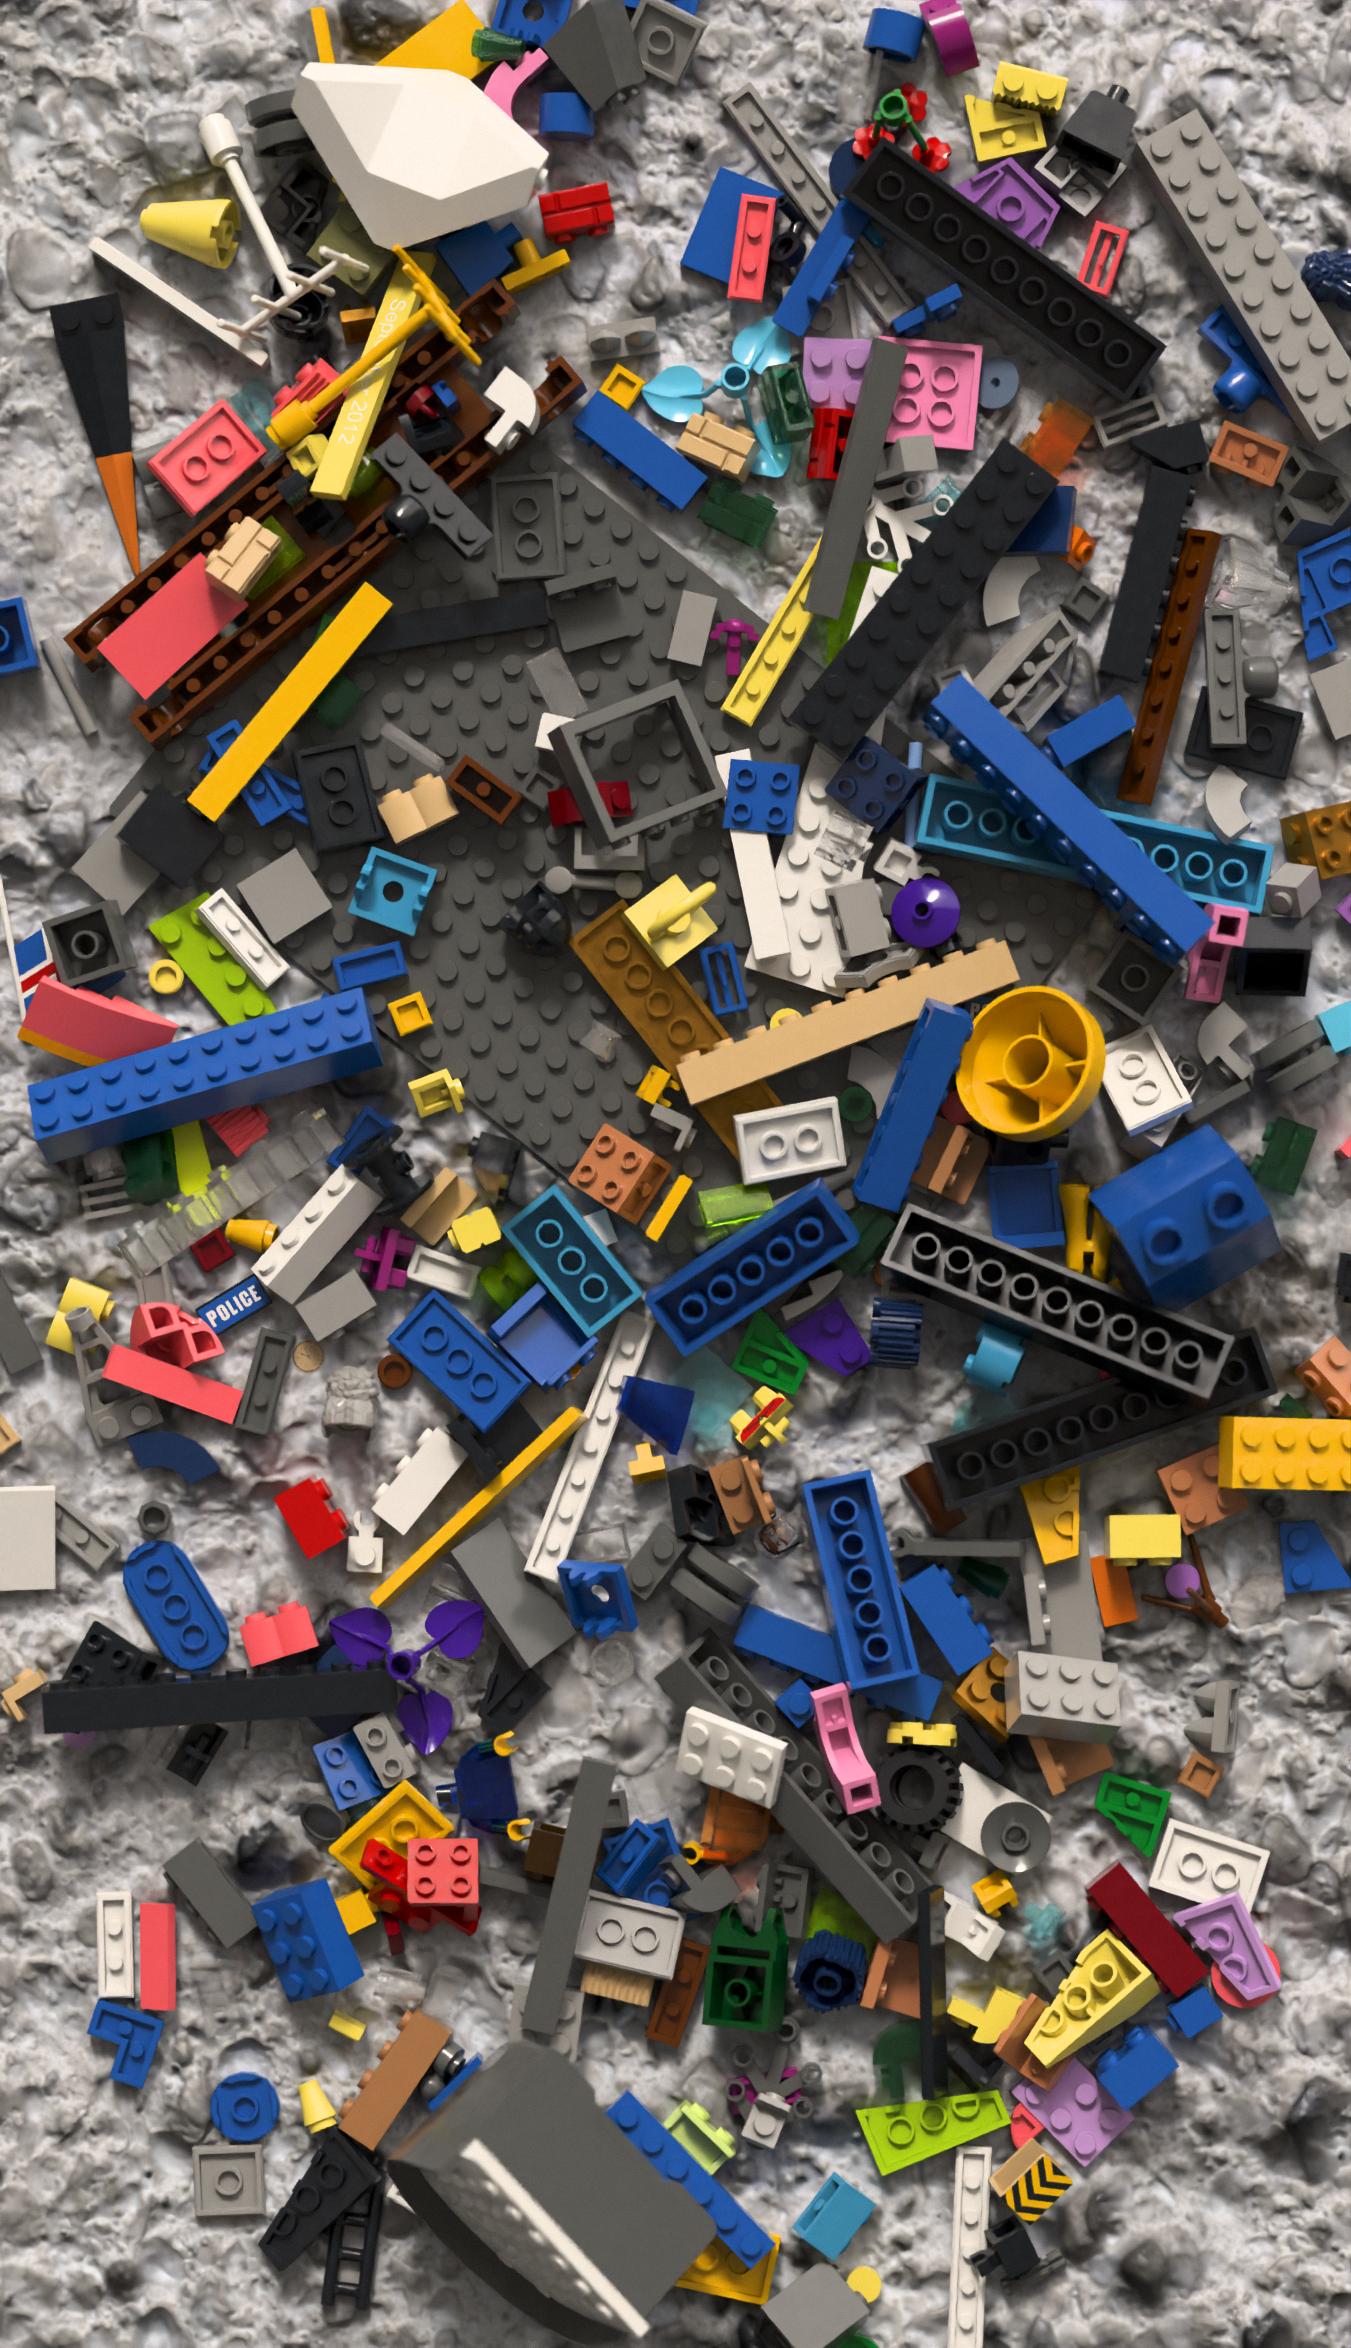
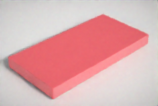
M201 552L97 646V649L145 700L249 605L245 600L241 604L235 602L225 595L224 592L219 591L206 581L205 570L207 568L204 567L206 557Z

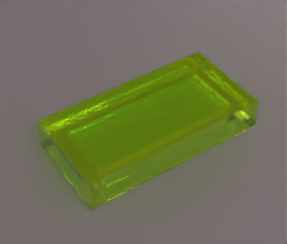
M766 1182L746 1186L741 1183L697 1192L696 1197L706 1228L758 1218L774 1207Z

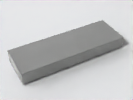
M39 1478L33 1486L51 1485L43 1478ZM55 1489V1537L93 1570L98 1572L121 1545Z

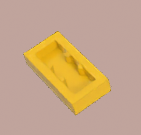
M527 238L513 246L522 269L502 277L501 281L504 289L511 296L570 268L571 262L565 249L541 259L532 238Z

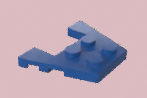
M1351 528L1296 552L1307 662L1338 649L1324 615L1351 603Z

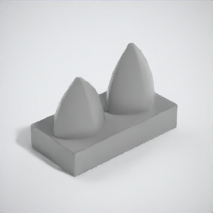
M655 316L586 327L591 364L660 353Z
M1222 1680L1202 1686L1193 1694L1196 1701L1203 1708L1214 1713V1717L1197 1719L1184 1727V1731L1194 1741L1203 1746L1210 1747L1211 1752L1227 1753L1235 1751L1240 1681Z

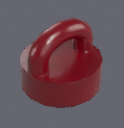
M428 386L420 387L406 402L404 413H408L413 421L419 419L422 415L432 420L439 419V412L432 406L437 396L436 393Z

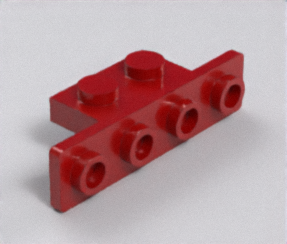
M374 1838L366 1842L360 1867L381 1880L370 1889L368 1900L422 1934H425L442 1920L468 1936L476 1933L482 1912L481 1906L478 1905L477 1921H463V1908H456V1906H409L407 1903V1859Z

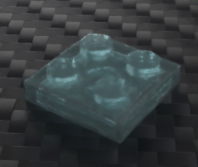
M703 1345L688 1357L658 1392L656 1397L709 1442L754 1388Z

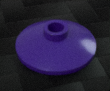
M921 878L905 885L896 895L891 910L892 923L897 934L907 943L921 948L934 947L948 940L957 929L961 917L960 902L955 892L946 883L933 878ZM921 905H928L929 911L925 916L918 915V908Z

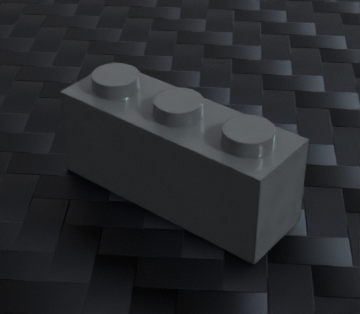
M199 1836L162 1865L166 1870L163 1873L165 1880L174 1890L181 1889L188 1898L184 1901L185 1905L196 1918L201 1915L209 1925L206 1928V1932L216 1945L219 1946L223 1943L226 1949H228L258 1925L250 1907L252 1904Z

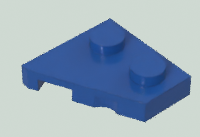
M1314 1520L1278 1523L1284 1593L1351 1588V1579Z

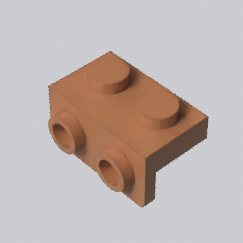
M1224 420L1209 455V461L1214 463L1213 470L1232 477L1235 471L1247 476L1246 484L1264 490L1266 485L1274 487L1290 447Z
M1334 1335L1294 1371L1301 1379L1302 1384L1314 1393L1330 1415L1336 1419L1345 1420L1351 1416V1353Z

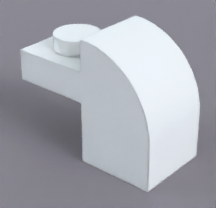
M505 366L484 394L488 403L503 414L485 438L489 448L499 455L502 454L505 448L510 450L517 443L521 435L519 432L521 428L533 436L540 420L539 405L532 389L526 381Z
M944 1890L945 1935L962 1943L977 1957L988 1962L994 1951L999 1947L1006 1931L998 1926L999 1922L980 1909Z

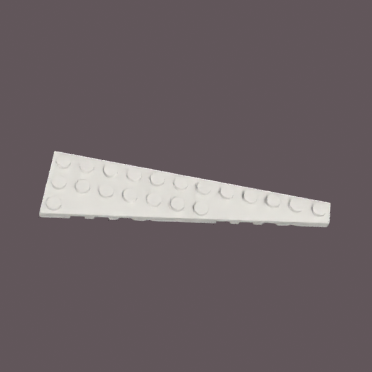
M875 566L871 567L849 638L899 574ZM886 707L864 735L869 736L880 746ZM815 743L796 802L793 834H786L775 868L792 954L757 961L752 942L744 967L844 999L846 988H836L833 977L844 965L850 962V957L840 956L824 889L862 879L869 826L825 792L826 786L842 764Z

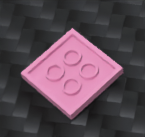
M878 336V338L909 348L884 444L896 445L895 440L900 437L933 434L935 449L972 452L983 346Z

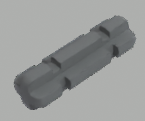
M1055 2249L1046 2254L1045 2259L1040 2257L1041 2262L1033 2266L1032 2270L1025 2275L1015 2276L1011 2279L1008 2275L1003 2277L1000 2282L1006 2295L1013 2296L1021 2292L1020 2288L1023 2286L1028 2288L1050 2276L1051 2271L1054 2270L1056 2273L1065 2268L1067 2263L1062 2252L1059 2249Z

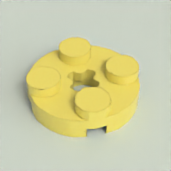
M890 1722L889 1729H887V1743L957 1747L956 1725Z

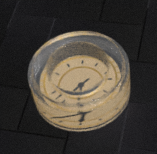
M301 1340L291 1350V1363L297 1371L303 1374L315 1373L325 1364V1349L316 1340Z

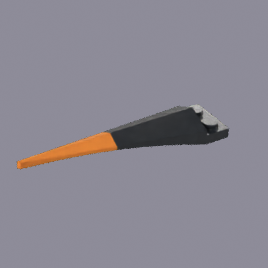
M119 293L49 306L56 339L55 342L133 571L138 576L140 573L132 456L126 328Z

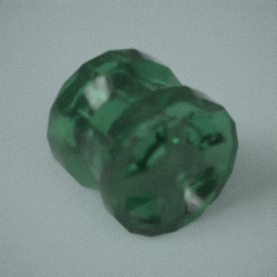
M854 1086L847 1088L838 1098L839 1113L848 1121L857 1122L864 1120L872 1111V1097L862 1087Z

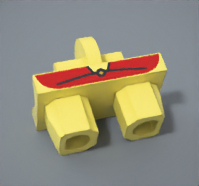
M762 1386L752 1398L762 1410L752 1419L741 1409L729 1420L730 1425L738 1434L735 1438L749 1451L759 1442L768 1448L776 1439L783 1445L789 1441L782 1433L791 1425L785 1416L794 1405L780 1392L776 1394L766 1386Z

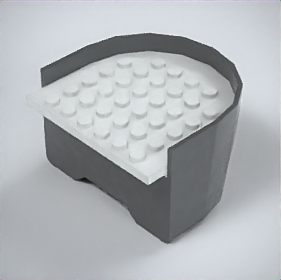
M513 2041L501 2045L386 2159L387 2174L403 2199L430 2231L455 2256L502 2298L537 2324L570 2343L583 2348H619L631 2334L641 2337L649 2328V2325L644 2321L645 2317L716 2235V2223L681 2183L664 2178L596 2104L595 2089L568 2059L556 2049L528 2041Z

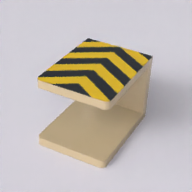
M1030 2138L988 2179L1000 2198L1029 2226L1073 2184L1072 2180L1061 2170V2165L1034 2138Z

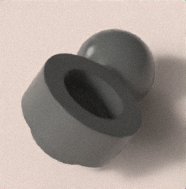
M454 2041L449 2042L442 2048L432 2064L433 2072L425 2074L418 2083V2092L423 2099L428 2101L434 2099L445 2088L444 2079L450 2074L452 2076L457 2075L465 2065L466 2059L463 2058L465 2050Z

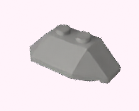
M1055 610L1014 634L973 680L974 687L1020 732H1029L1068 687L1073 664V647L1077 645L1078 635L1062 611Z

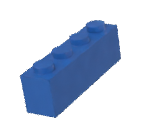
M599 390L596 391L572 422V427L576 430L573 435L588 448L594 444L604 453L601 455V458L616 470L622 466L631 474L628 479L642 491H645L647 488L651 489L658 495L655 501L670 513L676 509L682 514L708 482V477Z

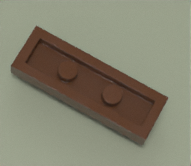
M685 1937L681 1938L672 1981H663L645 2037L679 2048L707 1964V1955L710 1954L711 1946Z

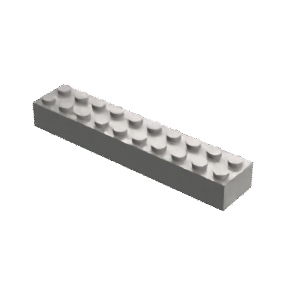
M1195 109L1137 142L1131 154L1311 450L1314 451L1350 430L1351 360L1199 111Z

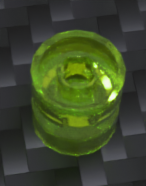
M514 1246L500 1257V1264L498 1266L491 1264L476 1276L504 1311L520 1299L519 1292H528L541 1280ZM508 1274L513 1282L505 1286L501 1280Z

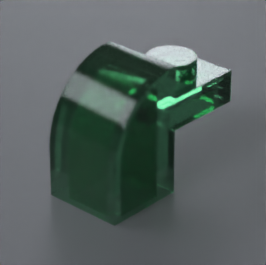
M920 2019L893 2023L882 2030L874 2042L872 2063L873 2065L887 2064V2068H880L882 2089H889L891 2098L905 2097L901 2062L921 2060Z

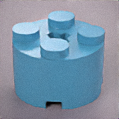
M983 1321L975 1341L981 1343L976 1356L969 1354L962 1370V1374L968 1376L966 1383L1006 1399L1009 1392L1004 1391L1003 1388L1006 1383L1013 1385L1028 1349L1021 1346L1024 1338Z

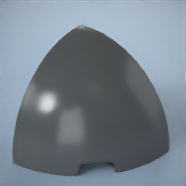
M1293 445L1284 459L1277 476L1276 484L1281 486L1280 505L1273 507V519L1281 544L1304 545L1329 538L1351 526V479L1324 458Z

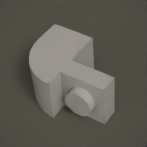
M1225 1001L1220 1002L1199 1024L1195 1035V1048L1204 1066L1209 1065L1217 1058L1220 1061L1216 1065L1217 1068L1230 1081L1234 1077L1238 1081H1243L1252 1070L1228 1045L1248 1025Z

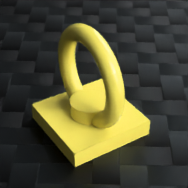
M675 874L626 910L620 917L662 971H665L718 930V927L701 907L714 896L717 887L714 883L707 882L690 893Z

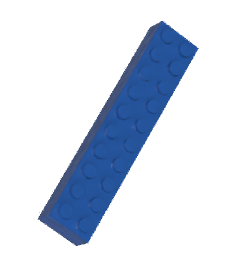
M961 674L930 703L922 719L926 723L924 725L926 731L934 739H942L951 748L949 752L957 762L962 765L967 763L976 772L975 778L988 790L992 788L1001 797L1000 802L1006 810L1014 815L1018 813L1027 822L1025 826L1028 831L1037 839L1043 838L1052 847L1050 849L1052 854L1061 863L1066 864L1068 862L1077 871L1076 876L1084 886L1089 889L1093 887L1103 896L1101 898L1103 904L1111 912H1119L1128 921L1126 923L1127 927L1134 935L1139 938L1144 936L1153 945L1152 951L1164 963L1170 962L1175 966L1212 928L1215 922Z
M359 987L28 1085L27 1088L35 1141L48 1164L377 1068L384 1064L374 1013L363 988Z

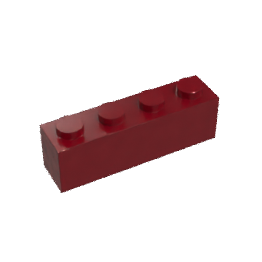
M1118 1859L1085 1885L1090 1893L1085 1897L1098 1914L1104 1910L1109 1915L1112 1921L1108 1926L1121 1941L1125 1937L1129 1939L1135 1947L1130 1952L1144 1966L1149 1964L1157 1973L1154 1978L1165 1995L1172 1991L1178 1998L1209 1972L1207 1966Z

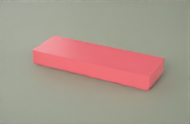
M742 194L727 300L762 304L777 198Z
M140 1903L141 2009L176 2010L175 1904Z

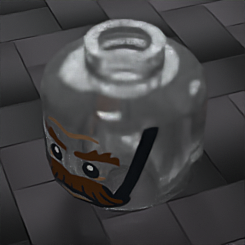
M776 1508L777 1513L770 1515L773 1523L766 1525L764 1519L756 1524V1536L753 1540L756 1547L766 1558L772 1559L774 1557L778 1560H784L805 1543L806 1536L803 1528L806 1527V1523L795 1510L788 1512L783 1508Z

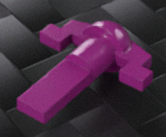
M730 619L727 622L716 624L715 631H710V639H720L721 632H728L726 675H739L741 634L748 633V640L759 641V634L754 633V626L744 623L739 619Z

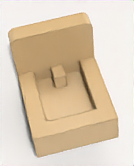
M29 1667L14 1676L12 1680L15 1684L1 1693L4 1697V1700L1 1701L2 1707L11 1719L16 1717L20 1723L29 1717L19 1698L48 1681L42 1669L33 1673Z

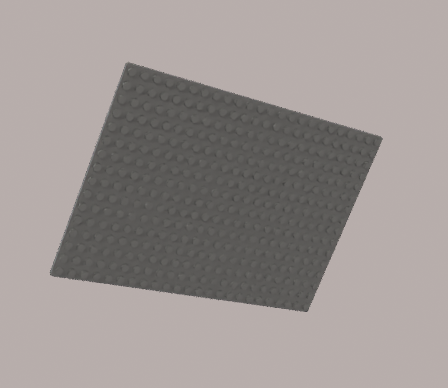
M472 388L491 412L496 410V408L488 403L484 396ZM434 401L432 406L439 412V419L447 417L455 441L432 450L437 457L441 455L445 457L465 440L463 437L465 435L440 405ZM422 415L413 428L434 420ZM533 437L462 496L460 500L493 534L489 476L559 472L566 575L612 563L631 630L629 636L565 653L544 583L552 579L496 582L493 536L490 541L465 561L437 530L427 528L412 542L406 543L162 749L159 751L155 749L110 805L109 811L117 818L140 791L148 794L156 784L165 786L172 792L174 797L189 787L196 789L207 776V774L198 770L211 745L206 737L234 719L238 720L244 730L312 648L323 615L327 614L336 618L365 581L393 603L392 608L386 615L543 589L549 625L350 658L264 763L266 766L297 781L291 756L292 751L360 737L377 806L383 803L381 797L397 789H400L403 794L415 788L413 782L427 774H432L433 778L441 775L445 784V781L465 754L515 791L519 788L535 763L564 782L562 788L570 787L556 754L535 748L542 714L550 713L577 719L677 679L715 764V756L749 748L752 761L800 765L798 799L815 743L786 720L825 671V668L797 647L751 728L721 711V707L770 624L538 439ZM345 511L323 540L330 548L333 545L337 547L357 531V524ZM683 590L718 598L710 631H715L716 624L727 622L730 619H739L744 623L754 626V633L759 634V641L748 640V633L741 634L739 675H726L728 632H721L720 639H710L709 633L701 667L667 659ZM665 703L582 735L579 748L594 782L628 781L633 815L611 819L615 829L704 794ZM885 717L881 747L908 767L909 742L916 741ZM923 747L922 771L927 775L932 773L964 780ZM925 783L923 784V786L921 787V790H920V808H921V803H922V798H923ZM446 784L445 786L460 816L399 846H396L380 811L379 815L385 836L383 841L317 855L315 854L308 827L285 815L261 827L241 793H239L216 823L207 817L206 823L213 825L224 837L196 871L192 879L212 895L222 888L260 933L271 941L238 889L237 884L289 851L297 848L334 908L275 945L334 993L339 994L341 992L331 958L400 941L409 975L362 987L373 1010L376 1026L433 1072L436 1073L447 1068L452 1080L459 1078L468 1100L567 1179H569L605 1123L673 1165L670 1173L636 1225L599 1201H595L680 1269L699 1257L691 1248V1241L694 1237L707 1236L718 1229L720 1230L722 1227H726L727 1224L720 1212L721 1208H727L730 1219H735L802 1188L819 1177L823 1178L849 1169L854 1170L855 1175L842 1186L831 1191V1193L851 1221L864 1206L865 1202L859 1201L851 1189L879 1119H876V1105L870 1093L860 1084L847 1080L851 1046L764 1079L784 1106L831 1096L837 1098L847 1166L745 1186L742 1183L738 1160L695 1106H689L685 1093L681 1088L677 1091L667 1087L663 1090L662 1095L664 1099L672 1103L667 1108L694 1120L692 1127L698 1130L690 1147L682 1146L680 1152L673 1150L682 1130L675 1127L674 1132L670 1133L654 1125L656 1118L650 1116L654 1105L635 1094L652 1064L666 1072L668 1071L572 947L568 944V948L563 953L560 952L549 957L533 955L529 952L525 953L516 946L517 943L497 926V923L539 880L545 885V876L553 867H564L571 874L617 877L622 873L574 870L575 827L588 829L586 823L552 827L550 808L548 807L544 813L524 799L504 827H502ZM185 799L182 801L196 815L199 816L201 814L199 810ZM724 799L718 801L720 808L702 816L699 810L689 814L690 820L675 827H671L670 823L667 822L659 826L661 832L646 838L645 873L634 872L642 880V892L633 900H623L629 907H632L675 874L690 893L707 882H712L716 885L717 891L714 896L701 907L718 927V930L675 962L674 965L714 1015L699 949L733 941L749 1010L716 1017V1019L736 1043L746 1039L745 1032L765 1025L766 1029L770 1030L771 1018L781 1009H794L804 1017L812 1014L811 1007L831 1000L832 1005H836L846 1000L845 998L842 999L744 967L751 947L752 937L730 829L723 828L725 804ZM905 810L889 832L877 834L869 827L862 879L874 878L875 884L885 880H892L875 871L873 866L890 837L904 843ZM767 833L775 869L786 834H784V837H775ZM372 846L438 870L414 937L348 913L356 883L359 881L361 870L367 861ZM915 849L922 854L918 862L919 864L931 863L940 871L938 877L932 873H925L922 878H933L946 883L952 888L959 899L961 917L956 931L962 938L960 943L963 948V955L977 951L976 944L991 938H995L996 943L1006 941L1020 980L1015 984L986 995L1002 996L1007 992L1022 987L1039 986L1104 905L1101 901L1103 896L1093 887L1089 889L1081 883ZM909 878L908 881H907V883H906L905 885H907L908 883H910V882H912V881H914V880L911 879V878ZM392 881L384 886L383 895L386 900L397 902L403 897L404 889L400 883ZM571 888L564 895H554L569 910L567 913L572 924V937L622 899L616 891ZM921 905L918 908L919 916L923 911L929 909L928 905ZM883 915V918L888 920L891 928V938L888 939L889 944L904 941L897 934L891 915ZM924 948V953L913 968L925 963H929L930 967L933 968L944 962L943 960L938 961L935 954H930L929 948ZM728 950L721 951L733 1005H739L740 1000ZM872 952L865 953V954H861V955L863 956V958H865L868 954H870V953H872ZM714 953L707 954L720 1009L726 1008ZM857 955V956H854V957H850V961L853 960V959H855L856 957H858V956H860V955ZM910 969L884 975L875 980L868 988H864L865 993L878 989L877 982L896 975L899 981L911 976ZM846 988L845 994L859 988ZM421 991L433 1025L400 1037L388 1004ZM963 1003L957 1005L956 1007L962 1008ZM917 1021L855 1045L876 1052L898 1071ZM956 1074L950 1077L947 1085L948 1092L957 1088ZM684 1175L691 1179L693 1183L656 1242L646 1236V1231L679 1176ZM805 1279L762 1306L772 1319ZM754 1312L744 1318L749 1324Z

